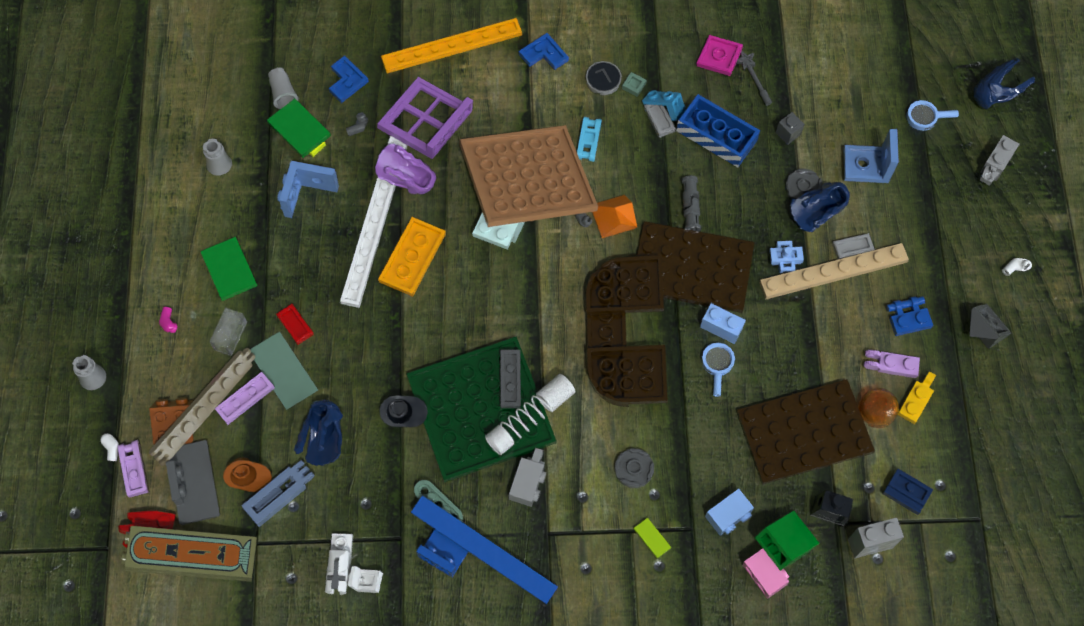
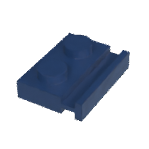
M897 469L883 495L919 515L933 489L902 470Z

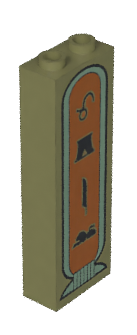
M131 526L130 532H126L125 544H128L127 552H123L121 564L125 565L126 571L252 582L257 537Z

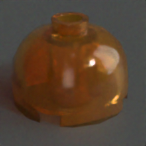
M875 388L862 396L858 403V408L863 421L865 420L869 426L884 428L895 420L898 415L899 404L892 392L883 388Z

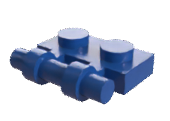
M916 296L910 297L909 300L905 301L897 300L893 301L892 304L886 305L887 312H895V316H891L889 319L895 336L933 327L928 309H919V305L925 304L923 296L918 298ZM911 308L912 312L903 313L902 309Z

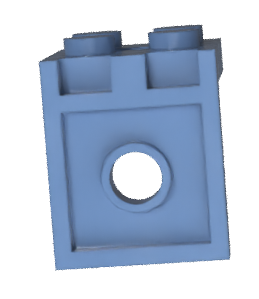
M889 129L882 147L845 145L843 148L844 181L889 183L899 163L897 129ZM865 161L868 166L862 167L858 162Z
M291 161L287 174L283 176L284 186L278 193V201L284 216L292 218L301 186L338 192L339 183L335 169Z

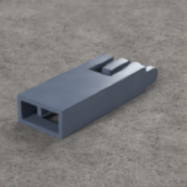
M302 460L292 468L288 467L242 505V508L258 527L306 489L305 484L315 476L313 472L304 476L310 470L307 466L299 470L305 464ZM290 479L291 482L285 485L287 490L283 492L279 487Z

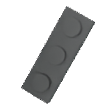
M501 350V408H521L520 350Z

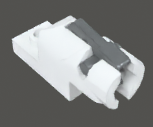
M332 534L325 592L328 594H334V589H338L340 595L346 594L348 575L351 569L352 534Z

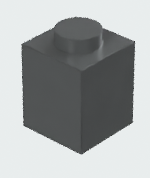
M791 112L778 123L775 133L789 145L802 134L805 124Z

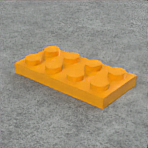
M411 217L378 281L413 297L441 245L446 231Z

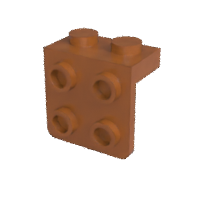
M183 397L169 402L168 399H159L153 403L149 410L154 445L194 400H188V398ZM193 434L184 444H191L194 441Z

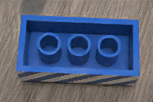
M697 94L678 120L676 130L736 167L741 165L751 151L760 133L759 129Z

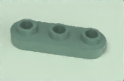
M421 480L415 485L414 493L418 500L423 495L434 504L442 503L441 508L463 522L462 512L430 481ZM423 489L428 490L426 495L421 494Z

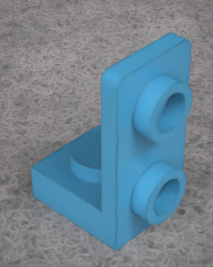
M653 90L642 100L643 104L667 106L672 121H678L686 111L681 93Z

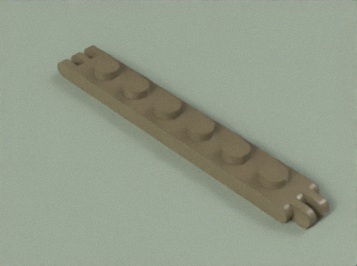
M249 348L238 351L150 449L149 453L154 456L156 461H159L161 466H165L166 462L170 461L253 366L251 362L255 359V355L251 353Z

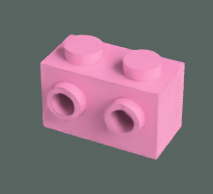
M761 549L743 563V567L767 599L789 583L787 572L784 569L780 571L764 549Z

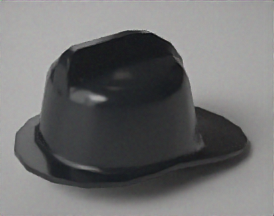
M390 396L380 406L381 419L387 425L394 427H417L426 420L428 414L424 401L414 396Z

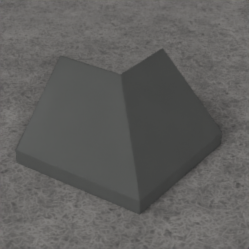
M988 304L976 306L972 309L970 336L979 337L988 349L1011 334L1010 330Z

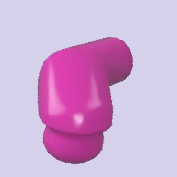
M163 307L159 324L165 332L175 333L178 326L176 323H172L170 319L172 309Z

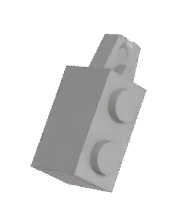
M1003 135L980 171L982 173L980 181L987 185H990L994 180L997 181L1018 148L1019 143Z
M535 448L532 458L527 457L525 459L521 457L509 492V500L532 507L534 501H538L541 492L538 490L540 483H544L547 474L544 471L545 462L541 461L543 450Z

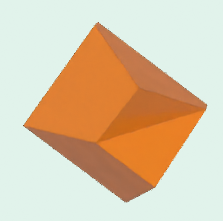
M625 195L598 202L597 211L592 212L601 238L637 228L633 204Z

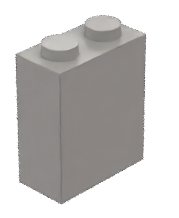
M893 518L857 528L848 541L855 559L893 549L904 536L898 519Z

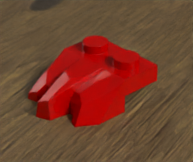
M159 511L127 513V518L131 520V524L119 525V533L126 535V532H130L131 526L173 529L175 514ZM124 540L123 543H122V545L127 548V547H128V544H125V540Z

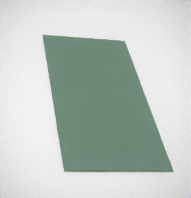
M280 332L250 349L251 353L255 355L254 361L261 372L274 385L275 388L273 390L286 410L318 391Z

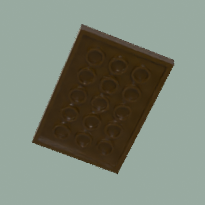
M644 221L637 257L662 255L663 298L708 307L712 303L724 310L743 313L755 242Z
M848 379L741 408L736 411L762 485L875 452Z

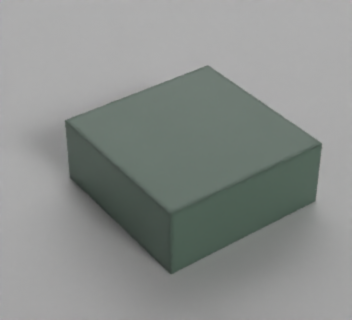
M631 72L622 85V89L638 97L647 80Z

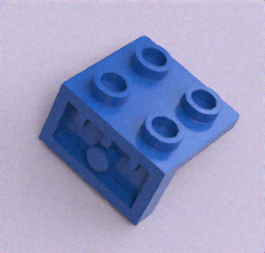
M434 530L424 546L420 545L416 553L420 559L453 578L468 551L437 530Z

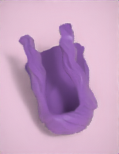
M388 144L378 155L375 172L379 179L385 180L392 185L406 188L410 194H425L433 188L436 181L434 171L426 163L422 162L421 159H415L411 153H408L400 145Z

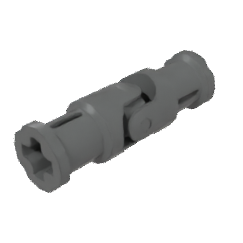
M685 176L682 178V184H684V192L682 193L683 213L686 218L685 230L699 232L701 225L699 224L698 178L696 176Z

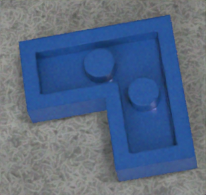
M548 33L519 51V56L529 67L544 58L556 70L569 61L567 54Z
M343 56L331 66L332 71L341 79L332 85L329 91L341 103L369 82L368 78L346 56Z

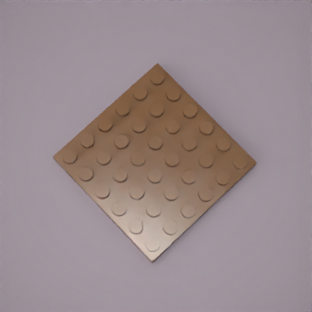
M566 125L460 139V147L488 227L597 211L598 204Z

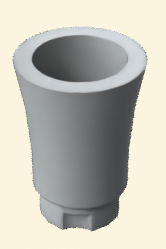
M276 68L271 70L268 76L274 106L281 109L294 98L298 101L299 98L284 69Z
M209 139L204 143L203 153L206 159L207 170L213 175L226 174L231 169L232 160L225 152L223 145L217 139Z
M83 355L74 359L72 363L73 370L83 388L96 390L105 383L106 371L103 367L97 365L92 358Z

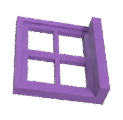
M418 77L378 122L377 128L433 159L470 115L473 108V100L466 97L464 101H461ZM420 90L436 98L425 113L409 104ZM440 101L456 109L445 124L429 115ZM403 110L419 118L408 133L392 124ZM423 121L439 129L428 144L412 136Z

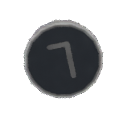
M606 61L596 62L587 70L586 83L592 92L600 93V95H609L619 88L622 75L616 65Z

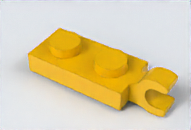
M929 371L922 383L915 382L897 415L915 425L934 392L929 387L936 377L935 374Z

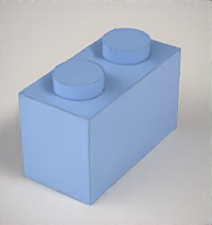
M711 303L702 319L700 328L735 344L746 320Z
M737 489L710 509L705 517L719 535L723 533L729 534L736 528L735 524L739 521L744 523L752 516L751 512L754 507L740 489Z

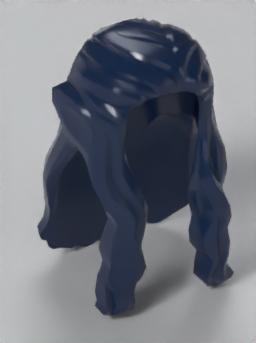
M1016 58L997 66L981 79L974 88L973 97L980 107L988 109L995 103L1007 102L1024 92L1027 87L1035 82V77L1033 76L1015 88L1003 87L1001 85L1003 77L1020 61V59Z
M825 182L821 188L806 192L798 199L791 200L790 210L792 218L802 230L814 232L816 228L818 229L820 225L824 224L834 215L839 214L848 205L850 192L846 185L841 182Z
M325 399L314 401L311 404L294 448L296 454L303 452L310 426L307 455L305 457L307 463L314 464L315 466H324V464L333 463L339 458L342 444L340 420L343 414L340 412L337 404Z

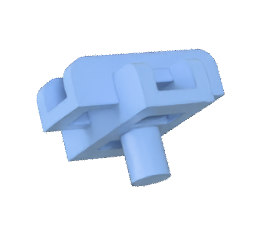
M777 241L776 248H770L769 250L771 265H778L779 273L784 271L793 272L795 271V264H801L804 261L802 247H793L792 241Z

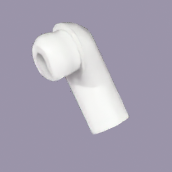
M1014 258L1002 269V272L1006 276H1010L1015 270L1026 271L1031 269L1032 263L1026 259Z
M111 434L102 435L100 440L102 445L108 450L107 460L117 461L118 441Z

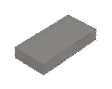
M644 105V110L658 138L675 132L676 128L664 105Z
M869 233L833 241L832 243L837 260L875 250Z

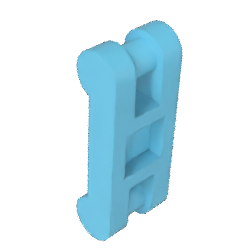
M589 117L583 118L577 150L579 160L584 158L592 162L595 161L602 119L591 120ZM584 147L591 148L590 152L583 151Z

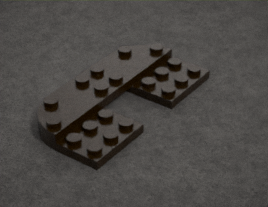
M662 255L621 257L603 263L601 268L591 275L587 284L588 374L596 393L608 403L616 406L629 407L628 404L668 403L665 345L627 346L626 313L664 311Z

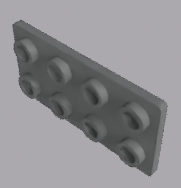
M203 440L183 445L170 461L166 462L171 498L177 506L179 524L185 525L219 517L220 510L208 442Z

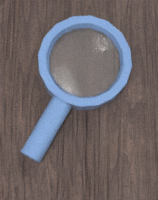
M920 100L910 105L906 118L913 128L925 131L934 127L938 118L958 117L959 112L958 110L937 111V108L932 103Z
M712 343L703 351L701 360L704 369L711 375H714L713 396L719 397L721 396L722 375L729 373L733 368L735 356L732 349L726 344Z

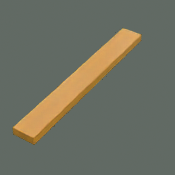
M517 18L385 54L381 56L387 74L522 36V31Z

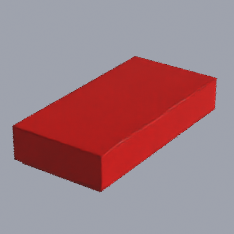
M293 304L276 314L297 345L314 335Z

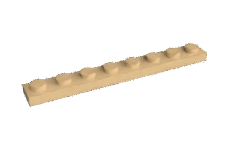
M900 243L762 279L759 283L766 300L904 264L909 259L903 244Z

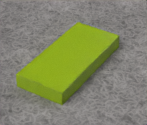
M648 518L634 528V531L657 559L671 549V546Z

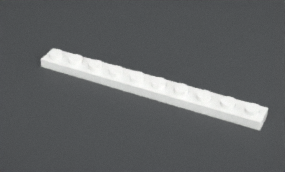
M390 136L388 144L394 143L407 150L408 145ZM379 178L376 181L340 300L341 304L360 308L396 187Z

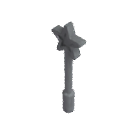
M741 51V58H738L736 63L742 64L743 70L748 68L765 105H770L772 100L767 91L762 87L752 68L755 67V62L752 60L754 53L746 55Z

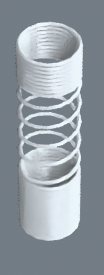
M558 374L541 390L536 392V396H532L533 405L524 402L525 411L516 409L518 418L512 415L508 416L510 425L506 422H501L500 425H497L496 428L485 435L487 442L499 455L504 454L505 451L514 445V440L502 427V424L509 426L522 439L521 435L514 429L510 417L520 422L525 430L529 432V429L521 421L518 410L525 413L537 425L536 421L529 415L525 404L532 406L545 419L544 415L537 409L533 398H537L548 411L553 412L563 402L568 400L569 397L574 395L575 388L564 375Z

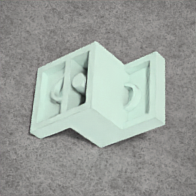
M482 212L472 234L473 237L508 250L510 243L516 242L525 222L488 227Z

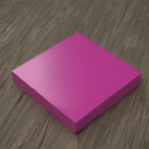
M709 35L697 61V67L731 76L743 49V44Z

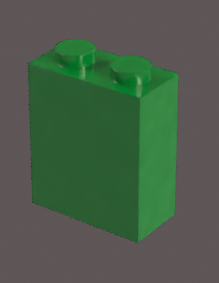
M795 511L767 526L755 537L780 571L808 554L819 544L818 540Z

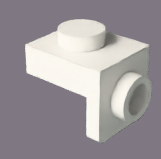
M352 566L351 572L348 575V586L357 592L379 593L383 573L379 570H361L357 566Z

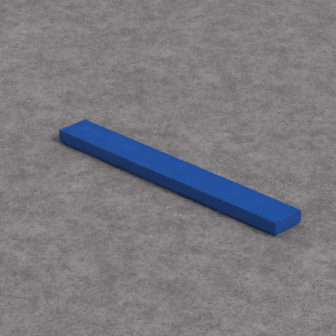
M423 495L411 511V514L543 603L547 604L558 586Z

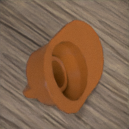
M242 457L228 463L224 470L223 478L230 487L250 492H259L271 482L272 475L266 466Z

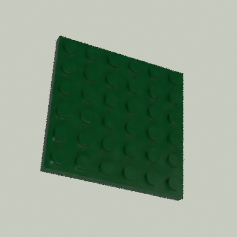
M517 336L406 374L414 397L424 401L427 406L428 414L423 424L444 483L533 452L535 448L542 449L557 443L545 409L535 397L533 401L545 419L538 414L536 409L529 404H525L529 415L536 421L537 425L525 413L519 410L518 415L529 429V432L513 417H510V421L522 439L509 426L502 424V427L514 440V445L505 451L504 454L499 455L485 438V435L490 433L497 425H500L501 422H506L510 425L508 416L512 415L518 418L516 409L525 411L524 402L533 405L531 398L536 396V392H538ZM501 350H520L521 408H501Z

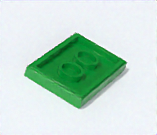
M295 98L267 119L268 124L302 158L331 136L330 132Z
M236 237L200 251L222 301L257 287V283Z

